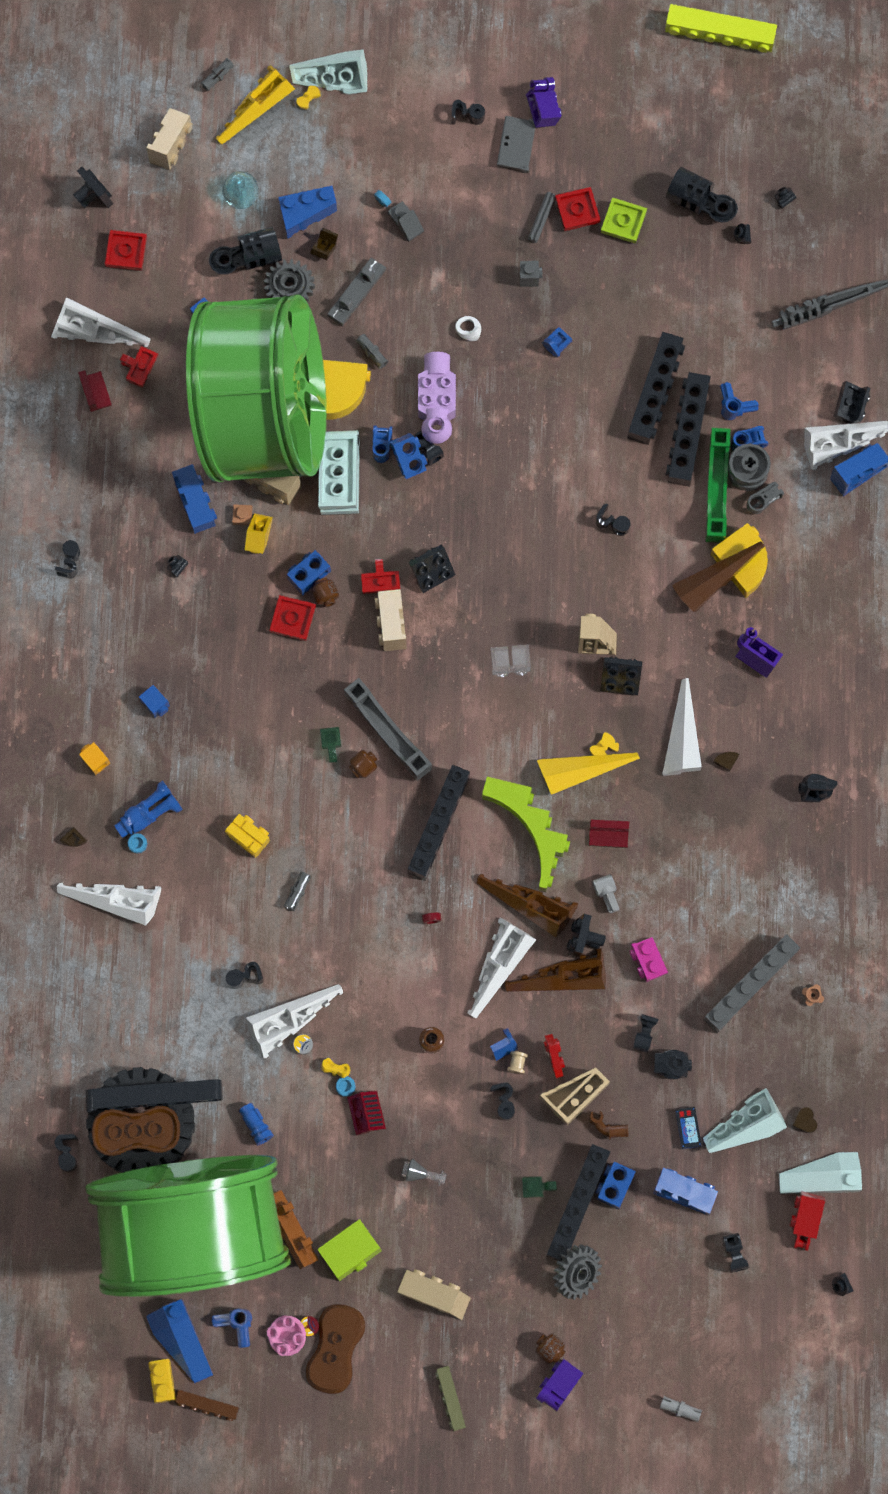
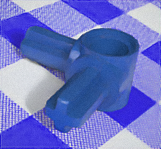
M725 382L720 385L723 396L721 414L724 419L734 420L736 417L742 416L743 413L758 410V402L756 400L741 402L737 397H734L730 383Z
M234 1309L230 1310L227 1314L212 1316L214 1327L231 1325L233 1329H237L239 1348L250 1346L248 1327H251L252 1314L249 1310ZM240 1312L245 1315L243 1323H239L237 1319Z

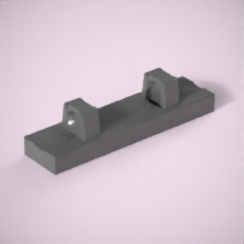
M371 257L328 312V317L343 326L384 274L386 267ZM366 276L369 279V282L362 277Z

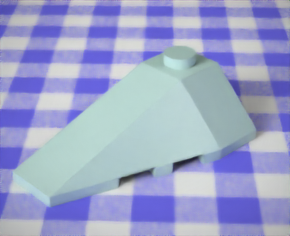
M767 1088L749 1097L744 1102L746 1104L739 1111H733L731 1113L732 1117L727 1122L720 1123L703 1138L709 1153L768 1138L787 1128Z

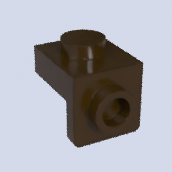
M322 228L319 238L311 248L310 254L327 261L336 248L338 234Z

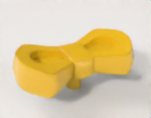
M309 86L307 92L296 99L297 106L300 109L307 110L309 102L321 96L318 87Z
M330 1058L323 1060L321 1064L322 1071L325 1073L332 1072L333 1076L338 1074L340 1077L345 1078L350 1074L349 1064L337 1065Z

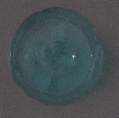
M236 171L228 175L224 180L222 193L226 203L228 202L233 208L245 209L252 206V203L258 199L259 187L256 179L250 173Z

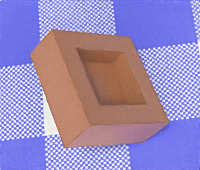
M234 504L233 525H250L253 506Z

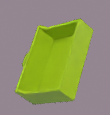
M360 1219L317 1249L339 1281L355 1270L360 1272L367 1266V1261L381 1252L380 1247Z

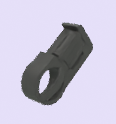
M772 482L749 497L746 503L748 511L752 514L762 513L771 503L783 497V490H779V485L776 482ZM752 499L760 500L753 506L750 504ZM761 504H763V507L761 509H756Z

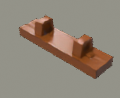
M282 1190L274 1193L281 1235L301 1270L318 1261L311 1247L313 1242L310 1237H306L292 1211L294 1209L291 1202L288 1203Z

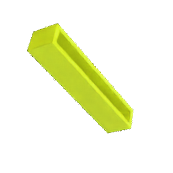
M670 4L665 32H669L671 35H684L691 39H704L707 42H720L727 46L736 45L743 49H756L766 53L772 52L777 24Z

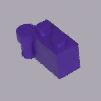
M545 77L543 80H531V90L528 91L526 97L535 128L555 126L561 119L562 112L558 106L557 95L554 91V78Z
M747 628L746 632L737 640L740 650L735 657L767 678L783 654L759 637L755 639L758 635L756 629L752 632L754 628Z
M565 1359L562 1362L558 1361L551 1369L554 1374L550 1379L547 1377L539 1386L542 1390L536 1397L539 1402L546 1403L555 1412H557L584 1374Z

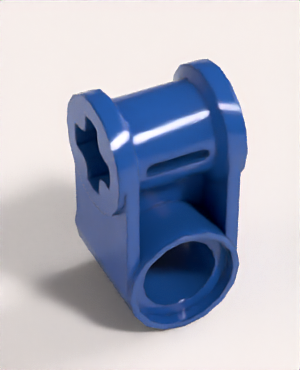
M374 425L373 458L379 463H384L389 459L392 426L380 428ZM380 449H383V450L386 451V452L383 453V454H378V453H377V451L380 450Z
M756 426L736 432L731 441L732 450L734 451L741 446L736 442L737 439H741L745 444L751 443L762 448L767 447L769 444L764 437V426Z

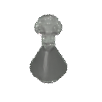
M411 1159L410 1162L405 1161L401 1176L406 1177V1182L426 1178L438 1181V1186H440V1184H445L447 1173H443V1170L440 1174L427 1171L418 1162Z

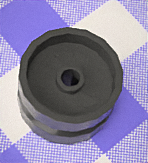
M751 443L736 448L731 454L728 465V478L731 483L744 491H752L761 487L767 480L771 462L768 453L759 445Z

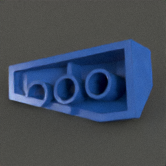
M182 1299L146 1316L153 1335L194 1383L213 1376Z

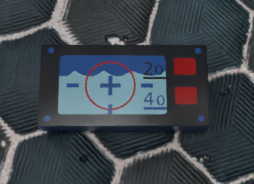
M695 1107L675 1110L682 1149L701 1147L702 1143Z

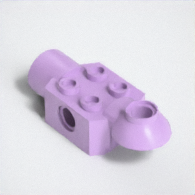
M444 352L425 354L424 372L418 374V417L424 420L421 431L427 441L435 444L448 440L452 433L450 420L456 417V374L450 372V355ZM434 425H440L442 428L439 430H434L432 427Z

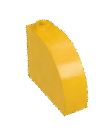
M323 360L326 383V420L344 417L354 411L361 403L365 394L366 382H370L371 371H368L367 364Z
M747 523L715 546L711 551V556L716 562H719L760 541L763 543V541L760 539L757 529ZM765 547L731 579L745 598L759 587L764 578L768 563Z

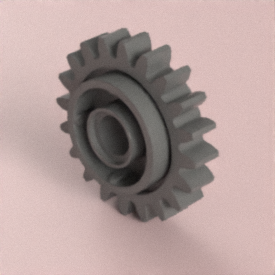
M283 259V265L276 262V268L270 267L271 273L267 272V279L264 280V285H266L264 290L268 292L267 298L301 295L309 302L307 295L313 296L312 289H315V284L313 283L315 279L311 276L312 271L307 270L306 264L301 267L300 261L294 264L293 259L287 264L286 260ZM287 282L294 283V285L290 287L285 286Z
M582 1244L579 1247L573 1245V1251L567 1249V1255H561L563 1260L557 1261L559 1268L554 1269L558 1273L553 1277L557 1281L554 1284L558 1288L557 1292L573 1300L576 1297L582 1299L583 1294L588 1295V1289H594L593 1282L598 1283L596 1276L601 1275L597 1271L602 1267L598 1263L601 1260L597 1256L598 1252Z

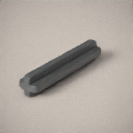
M547 192L528 236L530 242H538L555 200L554 193Z

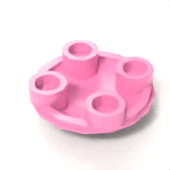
M293 1316L277 1318L267 1330L271 1347L281 1356H291L298 1353L306 1341L304 1325Z

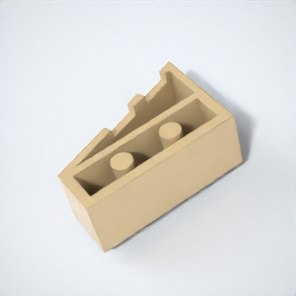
M171 108L160 124L162 127L159 133L155 132L153 138H156L152 145L148 144L146 147L149 162L167 170H170L172 165L176 164L178 160L177 154L185 145V136L191 132L193 126L190 115Z
M595 614L581 616L578 654L616 655L617 633L601 617H596Z

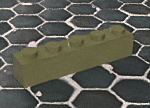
M449 1366L439 1368L435 1375L441 1383L438 1386L440 1392L444 1394L442 1400L443 1404L447 1405L445 1410L447 1417L450 1416L451 1419L449 1422L450 1429L454 1431L464 1429L466 1426Z

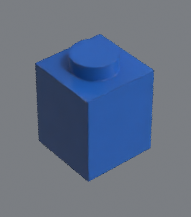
M154 685L139 696L141 703L155 718L163 716L168 711L169 702Z

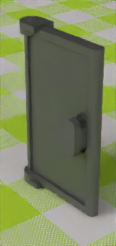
M505 116L497 166L520 170L519 172L523 173L529 172L535 133L533 119L525 120Z

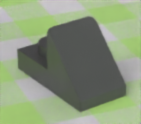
M403 201L388 210V215L408 241L424 232L415 211H410Z

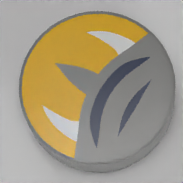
M301 1034L294 1039L293 1046L297 1053L305 1055L311 1052L313 1041L308 1035Z

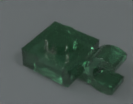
M339 727L320 729L322 749H328L330 763L337 762L336 748L341 747Z
M542 1177L522 1178L523 1198L543 1197V1191L557 1190L556 1181L542 1182Z

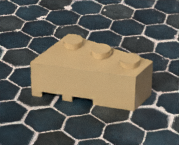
M299 476L243 479L249 484L254 483L257 485L261 492L273 495L277 502L281 504L286 503L287 505L291 503L301 488Z
M401 590L379 591L378 598H375V607L380 609V616H377V626L382 628V634H378L379 645H383L384 651L407 649Z
M594 1068L548 1092L540 1094L539 1098L567 1126L609 1085L610 1081L597 1068Z
M416 1269L413 1272L406 1270L398 1293L426 1306L438 1309V1311L453 1315L457 1319H463L471 1298L459 1291L461 1287L449 1283L448 1286L442 1284L443 1280L434 1276L431 1279L424 1277L425 1273Z

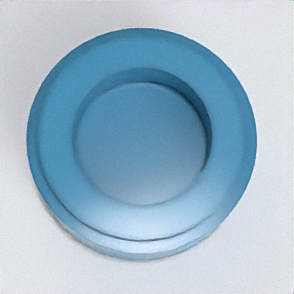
M378 190L374 194L375 199L382 206L388 207L392 203L382 191Z
M133 834L128 839V847L133 853H142L147 848V840L142 834Z
M347 1076L337 1080L336 1090L339 1095L348 1097L354 1093L356 1086L352 1078Z

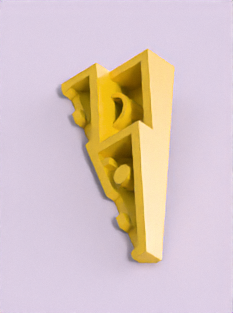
M271 65L268 66L267 70L269 72L264 79L260 78L257 81L259 85L248 93L234 112L236 117L231 123L227 122L225 124L226 129L216 137L221 144H224L295 90L288 80Z
M638 753L539 759L537 763L552 795L640 759Z

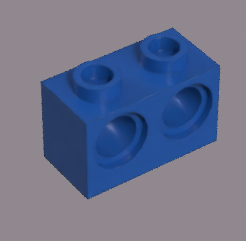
M409 433L390 441L400 471L405 479L427 471L425 467L427 460L424 454H420L418 448L421 445L417 436L414 437ZM409 442L411 444L410 449L403 451V445ZM412 460H417V465L414 468H409V463Z
M316 550L312 553L308 552L302 558L303 561L298 565L294 564L291 566L287 573L288 580L302 596L314 586L315 581L324 578L331 572L330 565ZM313 562L320 564L316 569L310 567ZM303 574L306 577L304 580L298 581L296 576Z
M614 1162L612 1166L608 1164L604 1176L607 1177L605 1183L600 1182L596 1194L599 1195L597 1200L619 1209L636 1171L617 1162ZM617 1170L624 1174V1179L621 1181H617L613 1177V1173ZM609 1188L616 1192V1197L613 1199L605 1196V1191Z

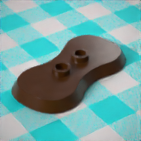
M165 1106L152 1107L141 1113H126L115 1109L105 1110L96 1116L92 1126V1139L95 1148L100 1153L108 1156L119 1155L137 1148L158 1153L166 1152L176 1146L180 1137L178 1116L172 1109Z
M334 1304L327 1307L319 1318V1344L306 1366V1378L309 1385L320 1392L328 1394L341 1393L349 1386L352 1380V1354L365 1331L364 1317L357 1309L347 1305Z

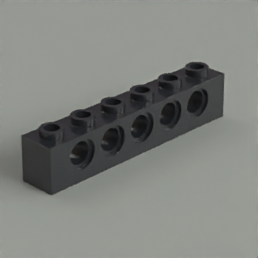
M662 331L627 438L648 445L650 439H655L657 433L655 425L656 422L660 423L663 412L660 410L662 405L666 406L669 396L666 395L667 389L672 388L674 378L671 377L673 372L677 373L680 364L677 361L678 356H682L686 346L683 345L684 338ZM671 353L673 357L667 358L664 354ZM664 369L668 373L663 375L660 374L658 371ZM659 386L662 388V390L655 391L653 387ZM654 403L656 407L650 408L647 404ZM647 419L651 423L644 425L641 421Z
M689 372L688 378L683 379L682 389H685V394L680 395L679 406L682 407L681 413L677 412L675 421L679 426L678 430L673 432L672 441H675V447H671L669 453L672 463L667 465L665 476H669L668 483L690 487L711 376ZM694 391L698 393V396L693 397L689 393ZM693 409L696 413L688 414L686 410ZM689 426L692 428V431L686 432L683 430V427ZM684 443L687 444L689 448L682 449L679 445ZM683 461L686 465L680 467L676 462Z
M452 764L409 864L408 874L426 881L468 783L470 771Z
M592 1144L546 1257L562 1261L561 1255L564 1254L566 1256L567 1249H571L611 1151Z

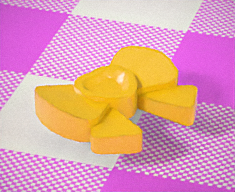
M605 732L602 735V740L597 745L591 746L589 751L592 756L607 755L605 751L608 747L618 752L619 744L615 743L612 735Z

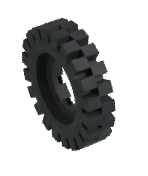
M135 1067L133 1070L127 1071L125 1069L117 1072V1075L113 1078L110 1076L103 1082L104 1085L101 1088L174 1083L176 1081L168 1074L161 1073L157 1069ZM192 1104L164 1105L177 1114L180 1123L178 1143L169 1151L158 1153L137 1148L115 1156L100 1153L93 1143L92 1126L96 1116L105 1110L87 1111L86 1129L89 1133V1141L97 1155L109 1167L120 1173L174 1163L176 1161L179 1162L184 1156L185 1150L189 1149L192 1142V1134L195 1131V1114Z

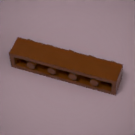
M178 1390L175 1400L178 1406L185 1407L187 1405L190 1406L189 1409L197 1411V1409H200L202 1413L208 1415L211 1412L214 1413L213 1416L221 1418V1416L226 1417L225 1420L232 1422L233 1419H237L240 1407Z

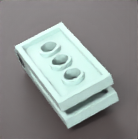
M358 430L326 431L324 452L319 467L318 507L321 509V515L359 513Z

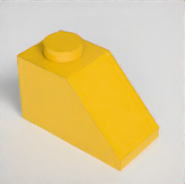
M254 513L247 529L246 551L254 554L264 553L273 517Z

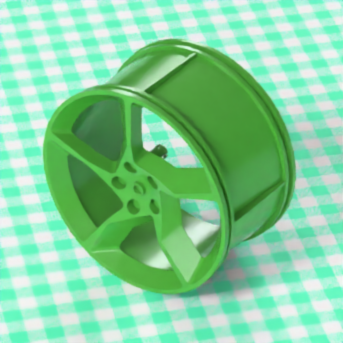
M291 295L277 298L224 302L205 301L198 304L192 315L188 332L186 386L193 438L200 462L208 477L214 482H223L238 479L285 476L306 477L315 475L320 467L324 452L327 403L321 344L316 323L307 301L301 295Z
M237 1155L195 1159L131 1170L89 1183L86 1186V1193L89 1195L88 1202L97 1205L102 1273L99 1275V1291L111 1296L131 1297L191 1292L252 1280L287 1267L291 1260L288 1255V1247L283 1245L271 1179L278 1174L277 1168H275L278 1165L277 1159L267 1155Z

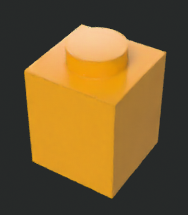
M94 742L91 745H85L81 749L79 754L81 759L95 775L110 764L109 759Z

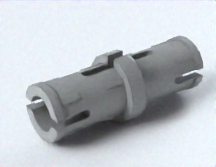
M666 1396L663 1397L660 1409L677 1414V1417H686L696 1422L699 1421L702 1412L700 1409L686 1405L684 1401L678 1402Z

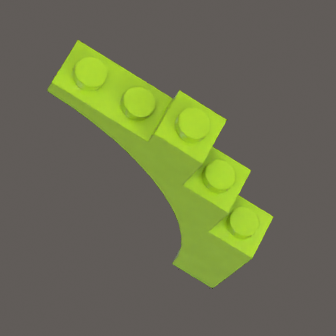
M487 777L482 799L493 802L511 812L528 830L536 845L540 859L541 877L539 891L546 892L547 887L551 888L554 876H550L552 869H556L558 858L555 856L563 857L564 852L568 853L570 841H567L568 835L546 830V828L550 829L552 817H549L550 811L528 806V804L532 805L534 794L531 793L532 787Z

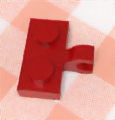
M141 346L135 359L123 354L120 364L131 367L126 376V381L143 388L158 358V353Z
M383 559L375 560L376 573L361 574L363 594L400 589L399 571L384 572Z
M553 1034L546 1035L544 1046L549 1054L554 1075L556 1078L562 1077V1068H565L562 1056L559 1057L558 1052H561L559 1040L557 1038L554 1039Z

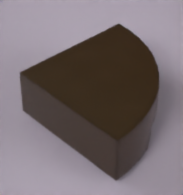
M724 752L718 755L713 763L730 772L740 754Z
M75 827L60 839L63 844L70 847H78L87 842Z

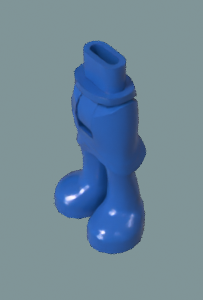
M162 780L157 784V789L153 794L125 811L123 817L120 818L121 821L114 826L123 838L129 833L132 835L143 830L151 823L157 821L156 818L169 810L178 813L183 809ZM166 798L161 804H159L157 807H155L153 810L149 812L148 808H150L159 800Z

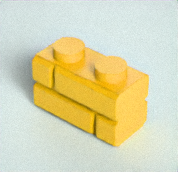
M238 814L225 830V834L256 858L270 842L269 833L261 826L259 828L254 826V821L249 816L245 815L243 817Z
M170 1359L149 1362L154 1403L176 1400Z

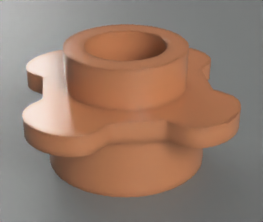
M815 984L813 987H805L802 990L807 1006L824 1001L819 985Z

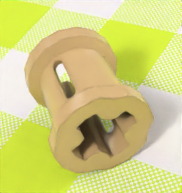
M511 1051L512 1059L507 1071L524 1074L523 1068L528 1054Z

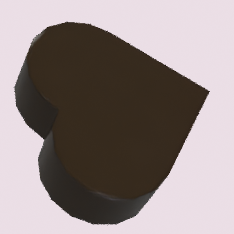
M808 1107L802 1108L792 1126L806 1133H813L818 1125L813 1118L814 1112Z

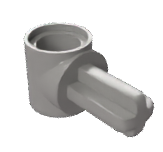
M611 874L593 880L594 890L598 897L604 899L608 912L614 913L618 911L619 906L614 896L617 889Z

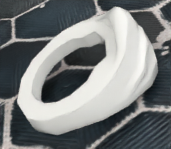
M465 316L456 323L455 329L460 337L469 341L479 339L481 324L476 318ZM464 321H471L474 323L475 328L469 332L464 331L460 328V324Z

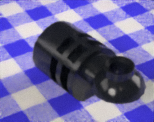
M680 167L677 170L666 193V199L697 214L703 211L709 214L713 220L720 223L732 220L738 211L737 203L732 197L725 194L717 195L712 192L714 182L684 167ZM724 208L726 212H720L718 209Z
M273 227L237 236L238 246L232 248L227 246L218 247L213 250L209 257V265L212 270L222 275L230 274L235 269L245 267L247 271L282 261L279 243ZM222 260L229 261L227 264L220 263Z

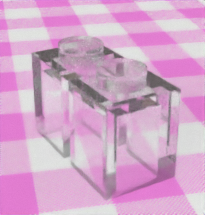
M529 645L512 646L513 666L509 664L508 646L491 648L493 675L505 677L510 672L516 673V675H525L531 671Z

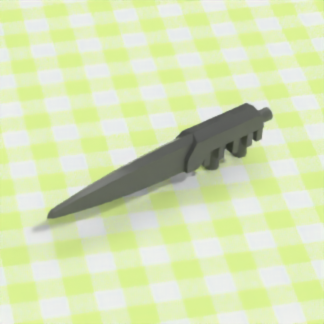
M888 279L847 289L829 296L825 294L817 299H812V301L807 300L803 302L802 307H799L798 304L794 307L789 306L785 312L783 310L779 311V318L771 321L772 326L775 328L782 325L783 329L786 330L821 318L835 309L888 288Z

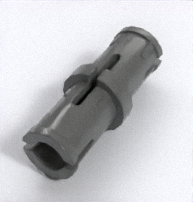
M226 58L216 69L213 68L211 70L212 73L201 82L202 87L209 91L218 81L224 79L223 76L234 67V64Z
M362 334L357 338L356 343L361 346L366 352L365 355L371 358L379 369L388 364V360L381 354L379 347L374 345L366 334Z
M300 871L294 886L290 888L291 892L284 904L285 908L291 911L296 910L301 897L305 895L304 891L312 876Z

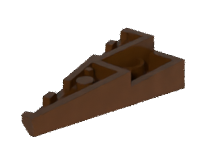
M760 541L672 586L684 603L693 612H697L718 590L736 576L765 545Z
M480 874L477 878V884L554 937H557L565 930L578 907L576 902L568 904L562 902L560 897L556 896L555 899L544 896L543 892L514 884L513 887L502 884L503 880L497 879L495 882L485 878L483 874Z
M602 948L596 949L594 954L585 956V954L579 955L577 960L570 962L565 960L539 969L535 975L529 977L527 974L522 975L518 981H505L506 991L605 989L606 974Z

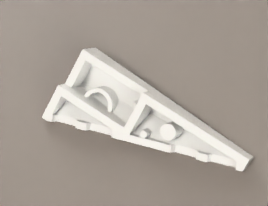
M68 298L64 302L51 336L52 338L64 337L68 338V340L85 339L88 342L126 343V345L131 346L137 344L144 345L145 347H148L151 340Z
M888 421L805 428L804 446L811 469L815 470L818 468L817 466L825 462L830 463L833 461V458L839 455H846L869 444V441L874 438L885 436V433L888 432Z
M688 678L681 681L662 773L663 776L678 775L681 772L700 771L702 767Z
M59 883L57 885V893L146 926L155 914L161 887L155 886V890L144 889L143 886H138L137 889L125 888L124 885L94 884V887H83L79 883L76 884V887H71Z
M501 917L498 920L500 924L497 935L494 934L492 938L495 941L492 951L487 953L479 977L481 983L478 992H474L473 998H475L471 1010H468V1014L475 1018L478 1017L536 941L532 936Z
M338 984L247 1017L246 1020L250 1034L261 1056L264 1059L269 1056L268 1053L276 1046L280 1047L285 1038L290 1034L294 1035L316 1016L315 1013L323 1006L327 1007L330 1005L329 1001L335 996L343 994L342 987Z

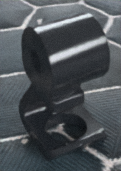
M461 100L453 102L452 124L455 125L456 123L455 111L458 109L461 110L463 118L468 117L472 124L480 125L484 122L485 108L482 105L471 104L467 108L466 104Z
M422 431L413 435L414 437L417 436L421 447L418 449L425 450L429 466L444 458L442 448L427 441L422 435Z
M604 504L596 517L597 527L607 528L611 525L613 533L619 536L626 535L631 526L630 520L626 516H619L615 519L613 515L606 520H602L603 514L608 509V504Z
M69 540L63 544L62 550L66 557L63 563L68 565L70 570L57 566L54 567L58 576L71 579L78 573L77 565L74 561L79 559L80 549L77 542Z
M249 962L244 968L245 972L234 969L226 975V982L233 989L240 988L245 979L251 980L250 976L253 969L257 971L259 984H262L264 981L261 968L256 962Z
M641 1014L642 1029L641 1032L636 1034L633 1049L645 1053L649 1052L652 1041L650 1033L652 1027L658 1023V1018Z
M505 1082L491 1086L490 1092L505 1088L506 1093L499 1097L501 1104L498 1107L497 1113L501 1120L508 1121L513 1118L515 1108L514 1104L508 1101L512 1096L513 1088L509 1083Z
M74 1134L59 1135L54 1141L56 1148L63 1152L58 1157L59 1167L65 1172H72L77 1167V1159L70 1154L72 1147L63 1145L62 1140H78V1138Z
M739 1233L723 1236L725 1252L731 1255L732 1260L729 1269L730 1273L748 1269V1261L743 1258L740 1252L743 1250Z

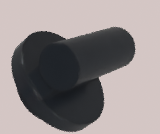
M786 187L780 188L775 195V199L781 209L797 198L792 189Z
M741 223L734 229V238L737 242L751 244L749 224Z
M173 555L167 561V569L173 576L178 578L189 562L180 555Z
M846 1273L832 1280V1287L837 1295L844 1296L854 1291Z

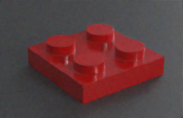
M591 187L555 195L564 231L600 223V216Z
M110 230L105 267L142 271L147 234Z
M279 595L269 630L270 633L307 641L316 604Z

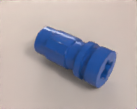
M252 1103L243 1106L239 1110L257 1146L264 1144L274 1136L271 1130H268V1125L264 1124V1118L258 1108L255 1109Z

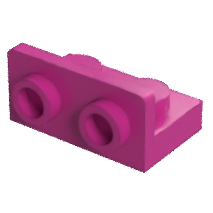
M653 937L637 944H631L629 953L632 960H636L639 965L637 971L641 979L644 978L646 982L668 974Z

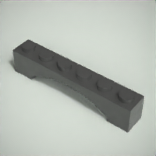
M360 678L344 689L348 700L417 781L432 770L431 762L396 726Z
M786 934L703 1020L718 1033L798 953L801 947Z

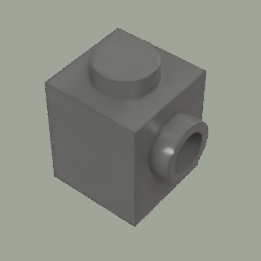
M520 261V287H537L539 285V278H542V267H539V262Z

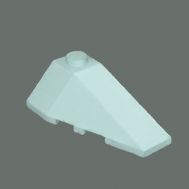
M364 50L338 53L289 66L294 84L317 86L331 91H343V93L347 94L367 92V65Z
M858 1152L835 1153L779 1173L780 1194L801 1193V1191L807 1193L860 1192L862 1190V1178Z

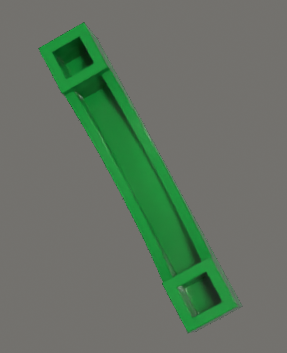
M712 428L710 433L705 542L721 543L726 538L727 477L731 430L728 428Z

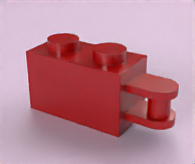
M801 1191L800 1197L796 1196L794 1208H797L795 1216L792 1215L790 1227H793V1234H796L794 1248L801 1247L808 1251L811 1238L817 1239L825 1205L824 1196ZM800 1235L807 1237V1240L800 1239Z

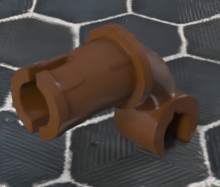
M593 1111L590 1114V1123L602 1135L608 1137V1140H611L613 1137L629 1136L627 1124L605 1125L601 1111L599 1112L598 1120L594 1119Z

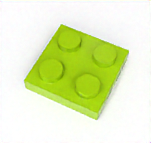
M612 197L601 233L636 244L647 208Z

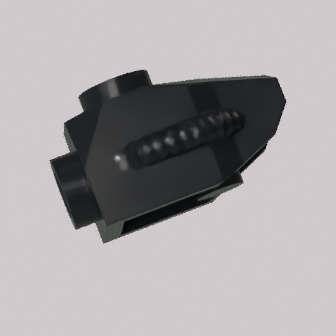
M820 774L805 776L798 786L801 802H821L830 798L833 794V789L838 785L837 781Z
M669 1049L663 1053H655V1074H662L666 1079H687L688 1071L692 1070V1060L688 1059L687 1052Z

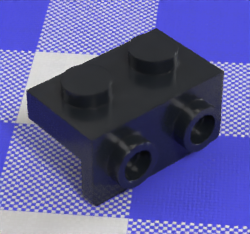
M848 381L843 382L833 417L849 424L861 422L865 416V407L870 399L869 393L871 388L868 386L861 388Z

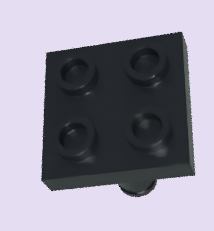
M83 166L80 167L77 172L85 180V184L72 195L84 209L96 198H100L108 208L114 204L110 199L112 195L90 169L86 171Z
M442 544L435 548H430L431 550H427L425 554L419 557H414V560L411 559L409 562L422 593L429 591L456 575Z
M613 656L604 657L600 691L638 695L643 661L618 659L617 657L613 658Z
M583 914L576 921H573L571 926V932H573L572 939L568 940L566 950L569 951L568 957L576 958L584 951V946L599 949L600 946L604 945L606 935L592 932L589 929L591 915Z

